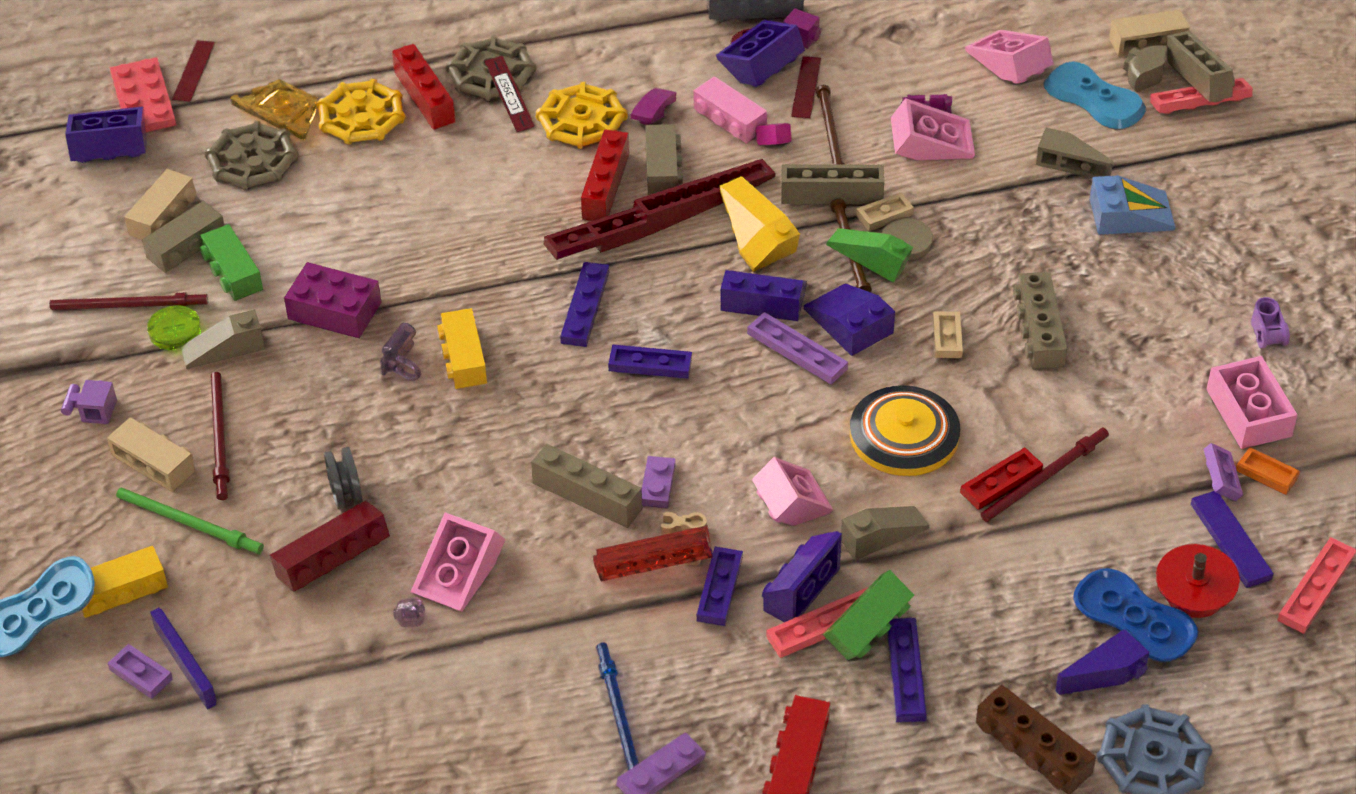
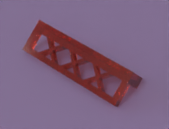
M708 525L596 549L597 555H593L594 566L600 581L713 558Z

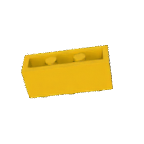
M472 308L440 313L442 324L437 325L439 340H445V343L441 344L443 359H449V363H445L448 379H453L455 389L487 384L486 367Z
M153 545L91 567L90 569L94 576V594L91 601L82 609L84 617L87 618L168 588L163 567Z

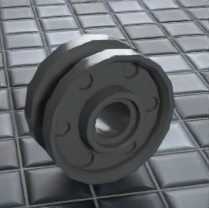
M349 446L341 449L342 461L336 462L331 451L324 452L327 476L337 509L345 508L346 494L351 495L355 505L363 502L360 481Z

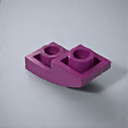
M660 88L650 90L634 107L630 114V119L638 120L643 125L654 124L655 121L664 117V109L676 102V92Z

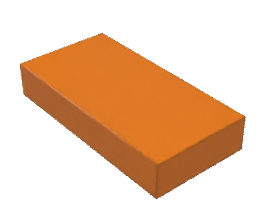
M1251 447L1248 448L1236 466L1237 472L1285 495L1288 494L1300 475L1299 470Z

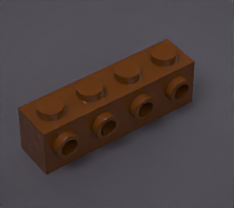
M1001 684L978 705L976 724H978L979 728L984 733L991 734L1000 741L1007 751L1018 755L1029 768L1045 776L1055 788L1061 789L1067 794H1072L1093 774L1096 756Z

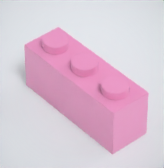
M715 76L694 90V109L746 144L757 137V126L767 125V110Z

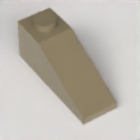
M1046 127L1038 145L1036 165L1093 178L1111 176L1113 160L1071 133Z
M255 310L230 315L181 346L186 369L265 350L262 331Z
M915 506L865 509L842 519V543L854 560H858L929 529V524Z

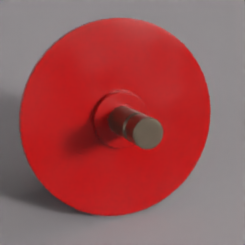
M1187 544L1170 550L1162 557L1156 570L1157 586L1170 606L1185 612L1191 618H1204L1215 614L1234 599L1240 584L1239 572L1234 562L1222 551L1202 544Z

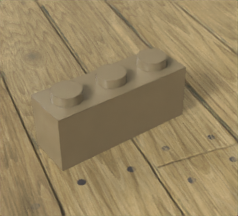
M675 124L645 125L648 195L678 186V184H683L682 169H677V166H682L681 151H676V149H681V134H676Z
M205 201L200 202L142 239L146 258L164 273L168 272L200 251L199 247L202 246L200 235L225 226L223 215Z

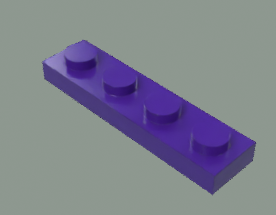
M583 262L561 332V344L587 347L608 279L609 265Z

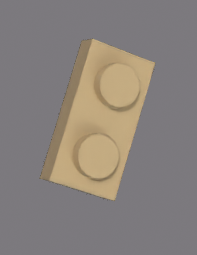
M900 192L857 208L856 216L870 232L886 226L896 219L914 215V207Z
M933 312L935 358H962L960 312Z

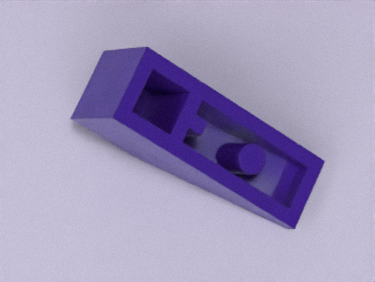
M1123 629L1058 673L1055 691L1062 695L1124 685L1133 678H1140L1146 672L1149 651L1129 632Z

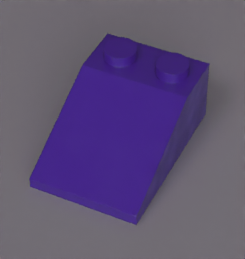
M846 283L803 305V309L851 356L894 333L895 310L880 296Z

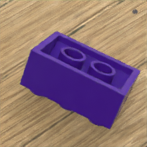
M763 20L716 54V58L740 83L756 87L764 84L765 80L773 74L780 72L781 68L786 64L795 61L797 56L805 51L798 25Z
M143 107L69 114L65 136L70 162L85 163L92 159L112 160L117 156L138 157L145 154L147 140Z
M725 270L720 288V311L760 316L765 312L777 319L799 321L807 280Z
M834 531L811 536L805 545L801 544L789 564L785 563L781 567L778 577L773 582H769L763 589V611L783 622L803 615L840 570L842 533Z

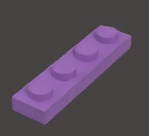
M765 312L747 327L748 335L831 385L848 370V362Z

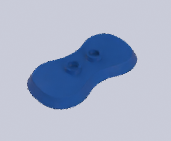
M1109 568L1095 570L1085 576L1074 591V602L1087 618L1111 626L1119 631L1125 629L1149 651L1148 658L1156 662L1163 663L1178 659L1187 653L1197 640V625L1188 614L1177 608L1152 600L1142 592L1133 579L1121 571Z

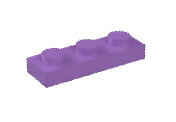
M685 732L619 776L616 785L625 794H654L703 761L706 752Z

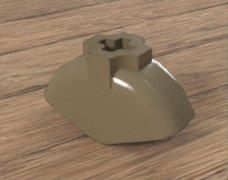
M1154 45L1145 47L1142 50L1133 47L1124 61L1123 69L1128 71L1129 84L1136 92L1161 82L1167 46Z

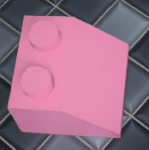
M773 457L752 479L758 489V496L765 501L769 508V515L778 523L783 522L795 526L830 514L833 511L810 470Z

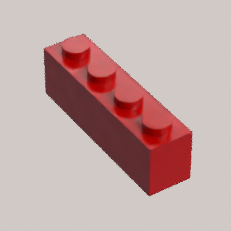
M413 43L393 50L394 72L431 128L435 130L455 123L453 99L416 45Z
M604 129L581 195L582 220L593 221L610 215L629 157V132Z
M795 695L792 706H786L783 718L786 728L785 731L780 730L778 733L776 748L779 749L778 756L773 755L771 758L769 773L773 775L771 781H765L762 794H810L830 719V702Z

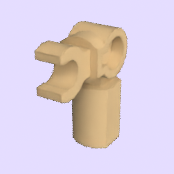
M664 512L663 522L671 524H661V534L670 536L675 533H681V535H685L682 562L685 565L698 566L701 562L704 537L707 534V519L705 515L694 512L680 517L673 512Z

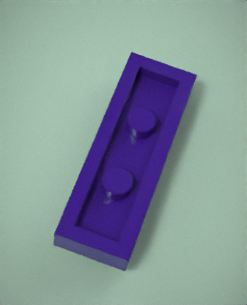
M612 344L608 370L611 372L689 379L692 352Z
M714 547L696 614L697 622L721 626L726 625L743 559V551Z

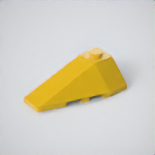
M741 176L720 186L724 205L732 223L731 228L737 239L739 254L753 272L797 251L800 237L798 230L781 210Z

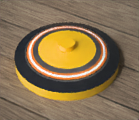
M900 385L874 391L857 404L851 415L850 441L855 452L868 465L888 474L917 476L937 470L953 457L959 445L960 421L953 407L941 396L920 387Z

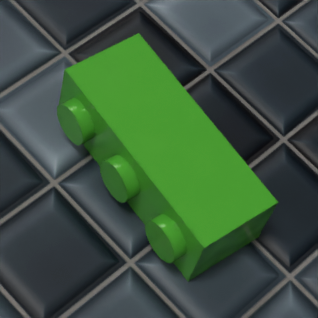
M229 224L200 235L202 246L199 249L203 259L210 261L209 265L213 275L220 277L219 281L225 293L229 292L234 301L263 290L260 271Z
M888 570L881 574L826 630L823 636L847 660L856 656L860 659L871 649L872 646L869 642L875 636L878 638L882 637L891 628L889 622L895 615L898 618L901 617L911 607L908 602L915 595L891 570Z

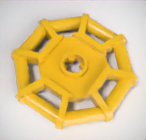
M371 78L370 81L347 84L341 82L334 91L317 102L316 107L319 110L320 117L319 129L323 133H330L338 137L348 145L359 141L384 140V136L405 121L406 115L403 112L402 106L403 95L399 90H392L378 83L377 79ZM377 92L385 96V98L382 99L376 96L375 93ZM343 96L344 99L338 104H333ZM393 106V112H386V108ZM329 114H335L337 117L331 120Z
M584 81L575 86L551 90L545 103L541 108L537 109L535 117L542 124L547 139L550 141L557 140L578 146V149H583V146L600 142L604 129L617 131L622 122L627 120L628 111L621 105L616 91L588 85ZM608 103L612 108H607L604 104ZM550 118H556L558 123L553 125ZM607 118H613L609 126L605 124ZM566 130V131H569V132L577 133L578 136L572 135V134H568V133H565V132H563V131Z

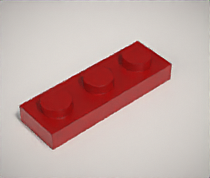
M1024 447L961 485L960 493L977 510H980L1043 469V463Z

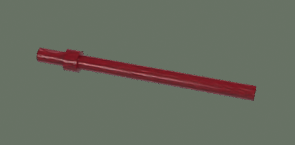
M180 292L170 296L50 300L49 306L50 310L156 306L187 308L188 305H208L209 299L208 294L187 295V292Z
M213 372L211 373L215 468L212 474L213 482L216 484V497L218 500L223 501L228 498L227 484L230 481V473L226 467L221 373Z
M1102 427L1091 436H1084L1076 442L1074 448L981 513V518L985 522H989L1082 455L1087 456L1095 450L1097 444L1109 436L1107 429Z

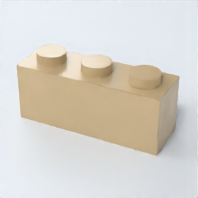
M1180 9L1119 18L1111 21L1109 39L1117 55L1125 56L1129 54L1133 47L1142 50L1145 47L1154 45L1167 46L1168 35L1190 31V26Z
M166 169L125 215L128 234L142 240L180 216L196 197L193 178Z
M131 417L107 437L113 457L171 492L175 491L195 472L193 455L186 447H179L171 442L167 436L159 435L151 430L147 424L139 423Z

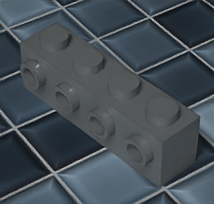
M707 0L709 20L713 19L719 22L726 21L727 19L747 21L751 18L772 20L777 17L787 18L794 8L804 11V0Z

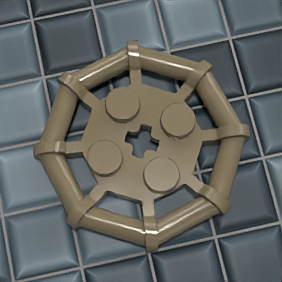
M491 36L490 39L460 45L458 53L452 61L446 64V71L451 75L456 91L459 93H469L485 98L486 101H491V98L499 97L500 95L485 64L486 60L503 55L512 77L515 72H521L517 79L513 77L519 92H522L523 86L529 77L535 74L537 66L530 59L527 47L524 44H516L498 39L497 36ZM518 57L521 61L513 60V58ZM460 71H466L467 75L462 78ZM472 83L483 85L485 88L473 85Z
M254 121L250 125L222 130V135L213 146L206 149L205 158L210 163L213 171L212 177L216 181H225L240 186L243 190H249L252 186L282 180V175L292 162L298 160V152L293 147L288 130H280L261 124L260 121ZM260 134L272 137V139L260 137ZM227 143L231 145L226 151H221ZM282 145L284 152H277L276 148ZM220 162H227L228 165L222 167Z

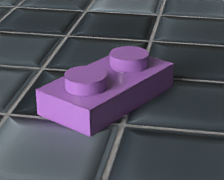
M1210 443L1204 448V453L1207 460L1206 465L1213 482L1212 487L1221 496L1236 501L1243 496L1232 453Z
M648 456L642 484V506L668 508L676 466L675 458Z
M130 644L124 647L107 663L111 672L151 699L173 680L170 671Z

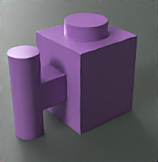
M85 380L81 393H79L80 387L78 385L71 384L62 405L61 413L69 416L73 408H78L82 422L109 424L117 402L113 383L102 380Z

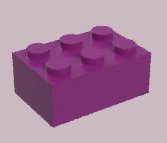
M306 262L284 296L288 320L359 339L382 303L378 280Z

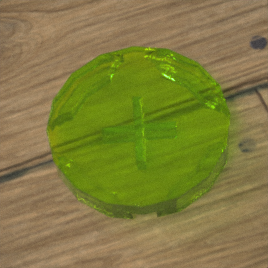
M181 305L168 306L158 310L151 316L147 323V332L151 342L157 347L166 350H176L175 347L183 346L200 335V318L189 307Z

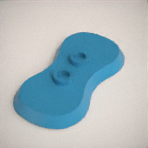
M1066 62L1058 66L1044 81V88L1052 97L1084 108L1098 123L1109 128L1124 129L1137 123L1146 112V105L1137 93L1105 82L1089 66L1080 62Z
M76 556L62 558L49 566L29 588L21 593L0 600V657L12 656L21 652L47 625L60 618L73 615L87 606L94 594V576L89 565L83 559Z

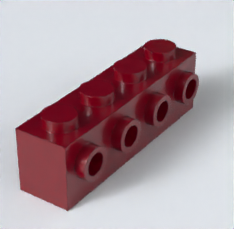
M365 500L269 556L276 577L295 592L322 575L328 574L341 564L352 560L367 549L378 545L381 541L390 537L384 514Z

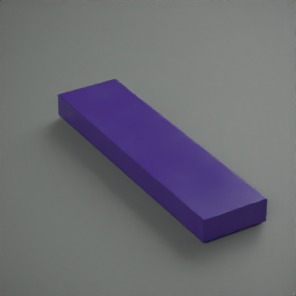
M1212 491L1193 497L1190 505L1221 551L1234 562L1245 587L1249 588L1272 580L1274 573L1221 495Z
M157 608L151 611L150 614L156 632L206 709L208 710L217 705L212 684L163 610Z
M893 618L889 622L891 628L887 631L896 723L926 722L927 712L916 618Z

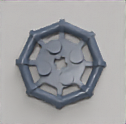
M1142 704L1141 708L1116 719H1108L1105 723L1106 731L1101 749L1096 755L1098 762L1104 765L1119 786L1118 791L1123 794L1127 792L1131 794H1185L1194 789L1200 790L1205 785L1204 775L1209 756L1212 755V747L1202 739L1189 721V716L1173 714L1151 708L1149 704ZM1140 721L1144 722L1142 727L1135 730V727L1132 729L1128 727ZM1179 732H1183L1191 744H1186L1185 741L1182 743L1179 739ZM1120 735L1125 739L1124 747L1114 748L1116 738ZM1157 748L1161 756H1153L1148 751ZM1186 756L1196 757L1193 770L1184 764ZM1115 760H1123L1126 763V769L1130 772L1127 776ZM1178 775L1185 779L1167 787L1166 783L1171 782ZM1137 778L1157 782L1158 788L1135 781Z

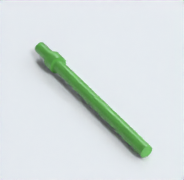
M122 487L116 493V497L224 540L229 546L236 549L244 548L256 554H261L264 545L262 543L247 538L246 534L240 531L227 530Z

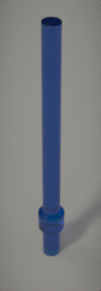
M602 642L596 645L600 661L598 669L601 678L605 680L628 770H630L639 762L616 678L618 675L616 663L611 660L608 644Z

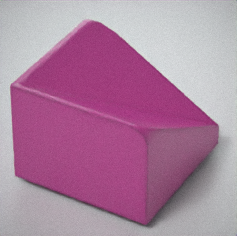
M777 123L757 126V144L773 145L791 142L790 124Z

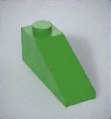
M841 228L836 230L826 244L893 283L904 270L914 248L891 234Z

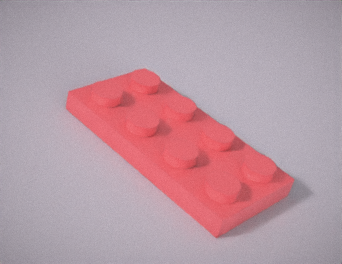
M157 57L110 67L120 109L143 107L146 132L177 126Z

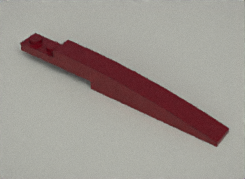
M759 159L635 199L631 209L544 236V246L556 260L594 247L602 253L662 231L723 204L720 186L742 176L755 188L774 178L776 173L763 159Z

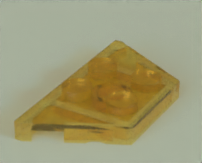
M280 79L270 82L265 86L251 89L252 94L239 98L237 94L231 97L233 106L279 129H286L291 135L303 141L307 137L317 108V97Z

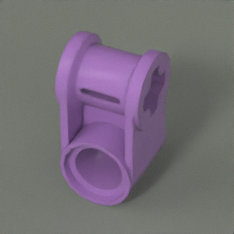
M1269 297L1258 299L1254 307L1251 325L1254 329L1259 348H1266L1267 345L1272 344L1287 346L1290 341L1289 328L1283 318L1278 302Z

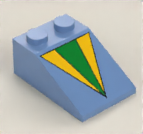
M1121 176L1093 177L1090 203L1098 235L1175 231V224L1166 191Z

